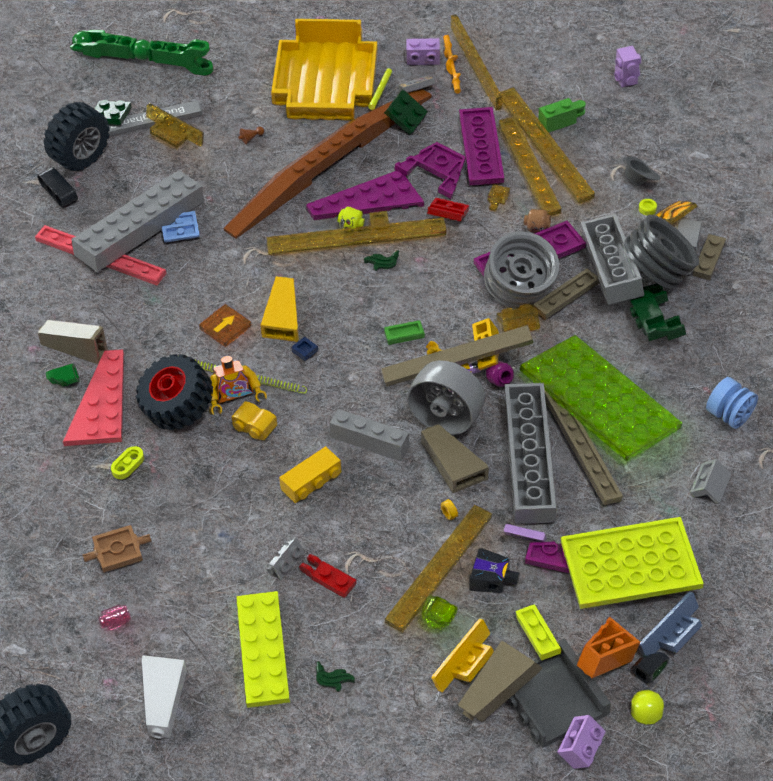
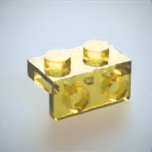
M523 304L517 309L507 308L503 309L500 313H496L497 321L502 325L503 332L527 325L530 331L540 328L538 311L532 305Z

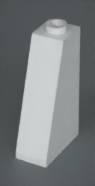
M143 655L142 670L148 734L157 739L163 737L170 738L187 672L185 661Z

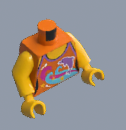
M225 356L221 358L222 365L214 367L213 375L210 376L213 394H211L212 400L209 412L214 415L213 408L215 406L218 407V413H222V407L217 404V401L222 403L253 393V390L256 392L255 399L259 401L257 397L259 393H263L265 399L267 398L266 393L260 389L261 384L255 372L246 365L242 366L240 361H233L231 356Z

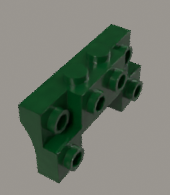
M657 283L644 286V296L629 299L632 306L629 308L631 316L636 318L635 322L638 330L642 329L649 342L664 336L670 341L686 335L685 326L681 324L679 315L664 320L663 313L658 306L669 301L663 286Z

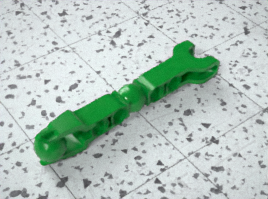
M82 30L74 34L72 45L70 46V49L95 58L111 56L125 59H135V57L140 60L149 59V61L185 67L195 75L206 76L214 70L213 63L203 58L210 50L209 43L203 40L194 39L189 44L153 40L149 42L145 39L137 41L136 38L133 39L129 36L108 34L104 30Z

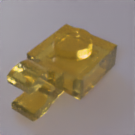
M493 184L488 194V201L491 203L489 210L496 211L499 203L505 205L510 194V188Z

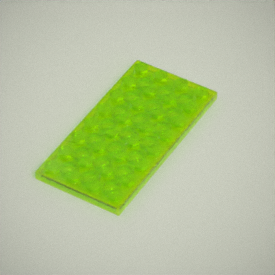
M576 335L520 365L519 370L534 383H544V390L551 398L625 461H628L682 427V422Z

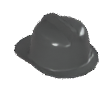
M633 156L626 158L625 175L633 184L642 185L648 179L660 180V176L642 160Z

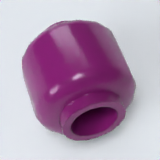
M498 361L496 365L486 369V378L493 385L505 387V384L512 382L514 371L509 364Z

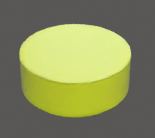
M643 199L640 201L639 212L648 216L656 213L657 203L654 200Z

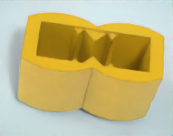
M247 401L231 416L233 427L239 432L249 433L254 439L265 440L277 426V418L273 413L260 409L255 404Z

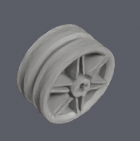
M523 231L506 234L498 239L492 247L484 270L485 285L489 293L505 306L515 309L532 308L534 303L550 293L559 272V259L551 244L536 234Z

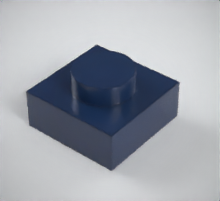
M303 337L291 347L292 352L304 361L318 352V346L306 337Z

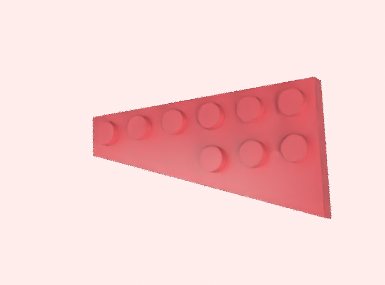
M123 349L104 351L63 440L64 446L122 442Z

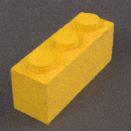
M325 446L280 476V489L294 503L305 499L316 489H320L332 478H336L342 472L341 460Z

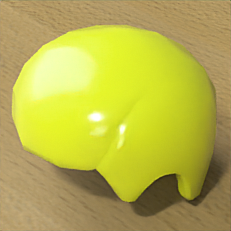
M641 690L633 696L631 715L637 722L646 725L655 724L662 718L664 702L658 693L651 690Z

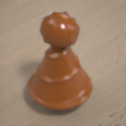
M258 126L256 130L241 128L238 138L239 140L242 139L247 145L256 134L260 136L265 131L261 126Z

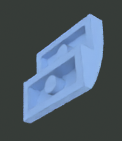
M195 211L184 212L170 225L162 226L164 243L200 237Z

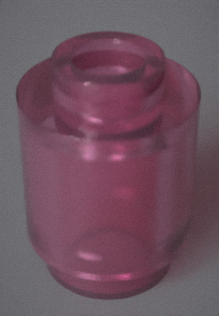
M119 604L101 611V616L98 619L102 629L106 627L107 631L127 624L131 617L127 606Z

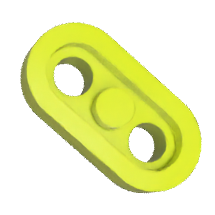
M137 446L127 448L111 465L113 477L116 479L129 477L143 463V450Z

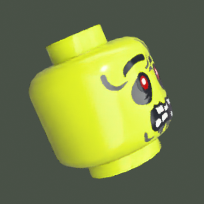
M346 207L340 211L337 222H339L342 229L356 232L359 228H363L365 219L363 218L362 211Z

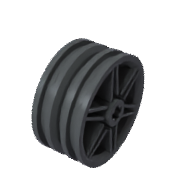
M648 215L638 225V229H634L624 240L625 249L633 262L650 279L665 288H676L685 279V275L690 274L699 265V257L684 235L669 222L656 215Z

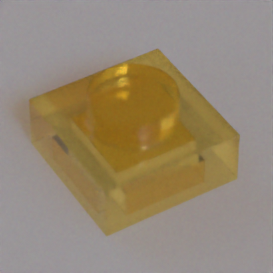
M387 211L369 213L372 230L389 228Z

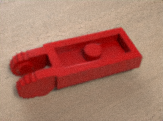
M309 554L306 559L311 565L316 567V570L305 563H301L299 566L300 571L311 577V580L343 598L357 584L356 579L321 561L319 557Z

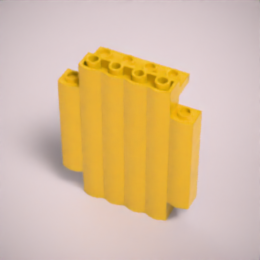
M295 19L296 40H279L271 91L272 104L286 105L287 118L295 120L302 118L310 120L320 118L325 120L340 119L345 121L354 119L356 105L369 107L374 95L378 55L377 41H363L361 20Z

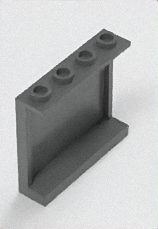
M565 638L557 642L561 648V654L542 661L540 657L533 660L542 667L541 671L508 699L510 706L513 709L516 708L519 712V718L523 725L529 727L533 740L539 742L542 748L564 738L574 717L590 715L597 721L610 714L611 702L596 681L577 666L579 658Z

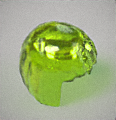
M429 595L422 607V619L428 627L439 630L447 627L453 621L458 607L441 597Z

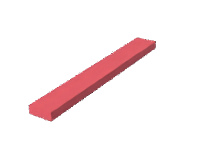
M46 225L35 236L36 241L74 255L71 239L76 236ZM125 254L106 266L154 285H158L166 275V269Z

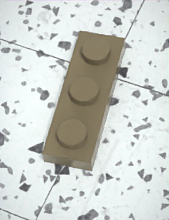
M708 234L699 256V265L693 270V276L711 280L725 246L726 238Z

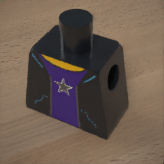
M479 547L469 579V591L502 593L506 582L518 584L520 572L510 570V559L508 557Z

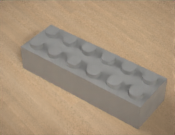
M612 214L581 222L583 238L607 304L644 296L642 278L637 265L625 249L624 240L626 238L617 215Z

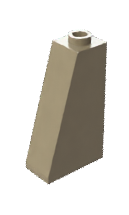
M47 320L38 331L41 345L95 364H99L104 351H108L104 330L101 326Z
M438 424L421 431V443L452 493L488 479V465Z
M502 640L458 704L459 707L464 709L462 714L472 721L476 718L483 722L536 676L542 667Z

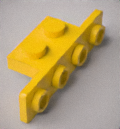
M478 619L432 675L431 678L439 692H444L454 678L471 682L494 653L491 646L483 644L490 635V631L483 619Z

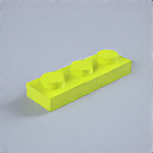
M535 604L515 611L516 618L541 661L561 654L559 644Z

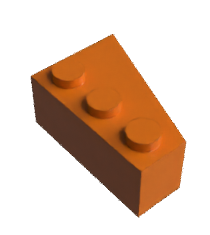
M609 617L606 623L600 627L599 631L585 644L577 666L586 675L594 678L632 662L640 641Z

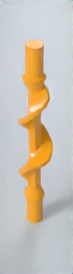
M445 35L443 37L445 44L444 55L448 59L446 69L448 73L453 75L452 84L456 94H459L461 92L459 80L461 73H456L454 64L458 56L452 54L450 37Z

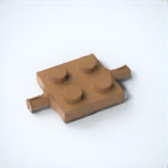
M129 525L93 536L94 551L82 555L85 562L97 559L104 573L143 561L140 545L152 541L150 534L137 537L133 532L132 526Z

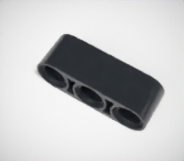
M54 167L37 174L41 186L60 207L63 208L78 200L74 188Z

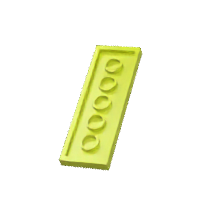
M278 591L236 596L247 708L290 703Z

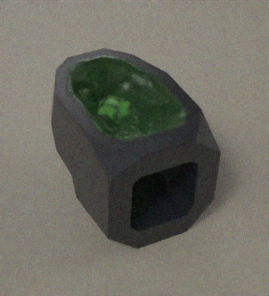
M662 652L640 657L633 665L632 672L645 684L651 683L665 669L669 662V657Z

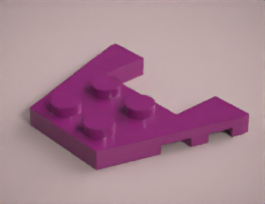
M436 142L420 150L419 154L407 157L406 161L402 163L397 162L394 165V170L408 176L419 166L444 179L445 181L438 187V193L452 199L465 164L466 156Z

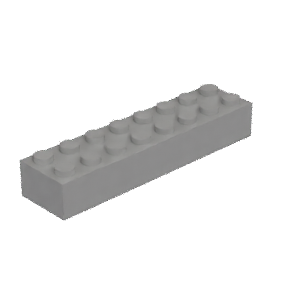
M178 170L72 238L74 256L95 271H100L162 230V226L170 225L176 218H179V215L189 212L203 203V186Z
M544 383L505 384V411L515 524L556 522V500Z

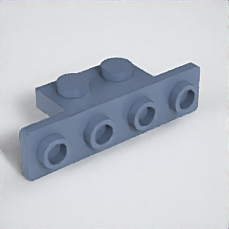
M688 592L640 642L639 648L643 657L656 653L660 648L677 653L702 627L699 619L690 617L699 607L693 592Z

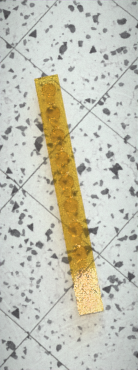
M514 87L498 92V98L577 202L580 204L594 199L595 192Z
M443 217L266 238L268 255L443 236L446 235V226Z

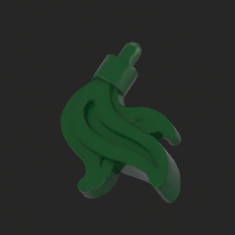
M399 250L393 252L390 257H385L381 254L367 256L364 258V263L373 264L375 271H378L380 268H393L397 264Z
M320 661L316 662V681L319 685L332 687L337 692H340L342 683H355L354 676L346 673L345 669H336L328 673Z

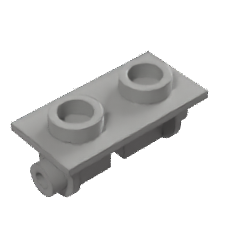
M296 537L293 540L286 541L278 552L279 557L275 556L267 564V572L269 574L276 573L279 580L283 579L304 552Z

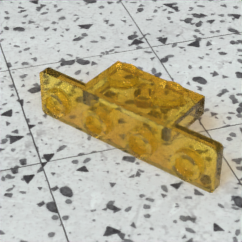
M151 103L147 105L146 117L156 122L150 128V134L176 148L186 140L198 146L203 145L204 133Z

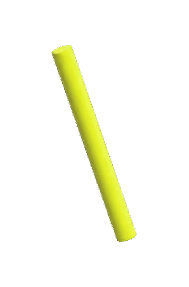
M390 68L386 69L369 104L370 110L375 109L392 74Z

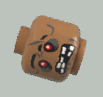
M531 209L528 215L524 217V225L527 226L529 232H540L549 228L551 224V215H548L546 210Z

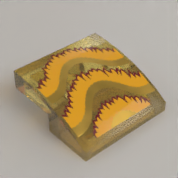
M677 201L661 210L656 216L672 225L698 206L696 203L689 201Z

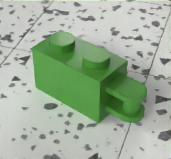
M570 98L540 107L538 124L546 134L576 124L577 117L585 114L584 108L586 103L583 100L572 102Z

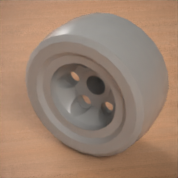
M440 360L430 362L424 366L413 380L407 396L410 410L423 425L433 427L439 424L451 435H458L467 431L478 418L485 402L483 387L470 371L456 363Z

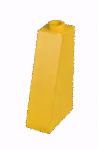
M275 277L260 325L263 338L299 341L294 278Z

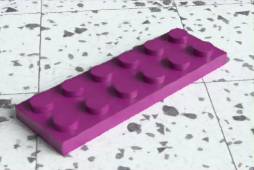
M493 107L459 109L469 185L504 183V172Z
M568 220L535 233L551 244L556 251L558 259L586 248V242ZM490 252L473 260L474 265L483 276Z

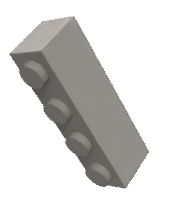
M337 409L330 421L331 438L399 461L403 460L410 447L409 432Z

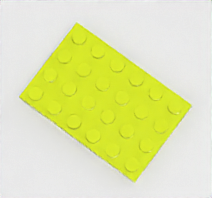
M681 517L561 537V545L580 609L703 588L704 583Z

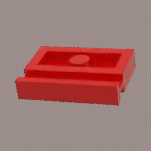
M435 198L428 207L427 214L462 221V218L469 212V205Z

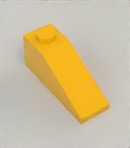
M490 318L472 324L474 341L499 334L497 327ZM499 354L477 360L478 369L483 370L496 365Z

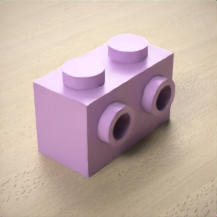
M439 38L406 39L407 65H440Z
M633 46L617 49L614 73L616 81H619L621 87L638 84V77L640 76L639 64H641L640 55L636 53Z
M590 715L574 717L557 753L574 769L589 767L594 760L595 753L601 745L606 731Z

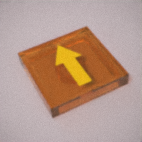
M224 304L201 322L199 329L226 347L249 329L252 324L247 318Z

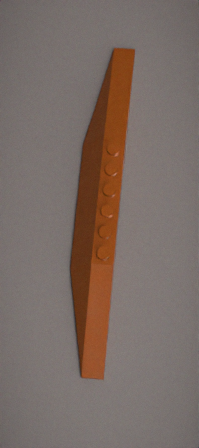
M423 89L408 93L420 105L432 97L430 93ZM392 101L349 121L277 172L224 227V231L237 239L312 184V178L355 147H364L396 124L384 113Z

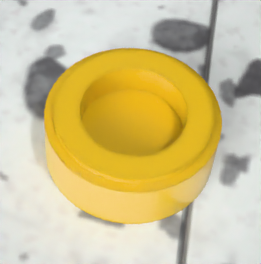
M447 499L441 503V510L447 519L453 520L458 517V511L451 500Z

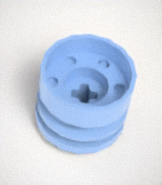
M726 377L712 391L707 401L706 409L717 418L723 417V422L737 429L751 416L756 407L758 395L750 392L748 388H742L741 384L731 377Z

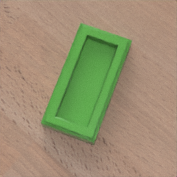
M420 320L384 327L388 345L425 338Z

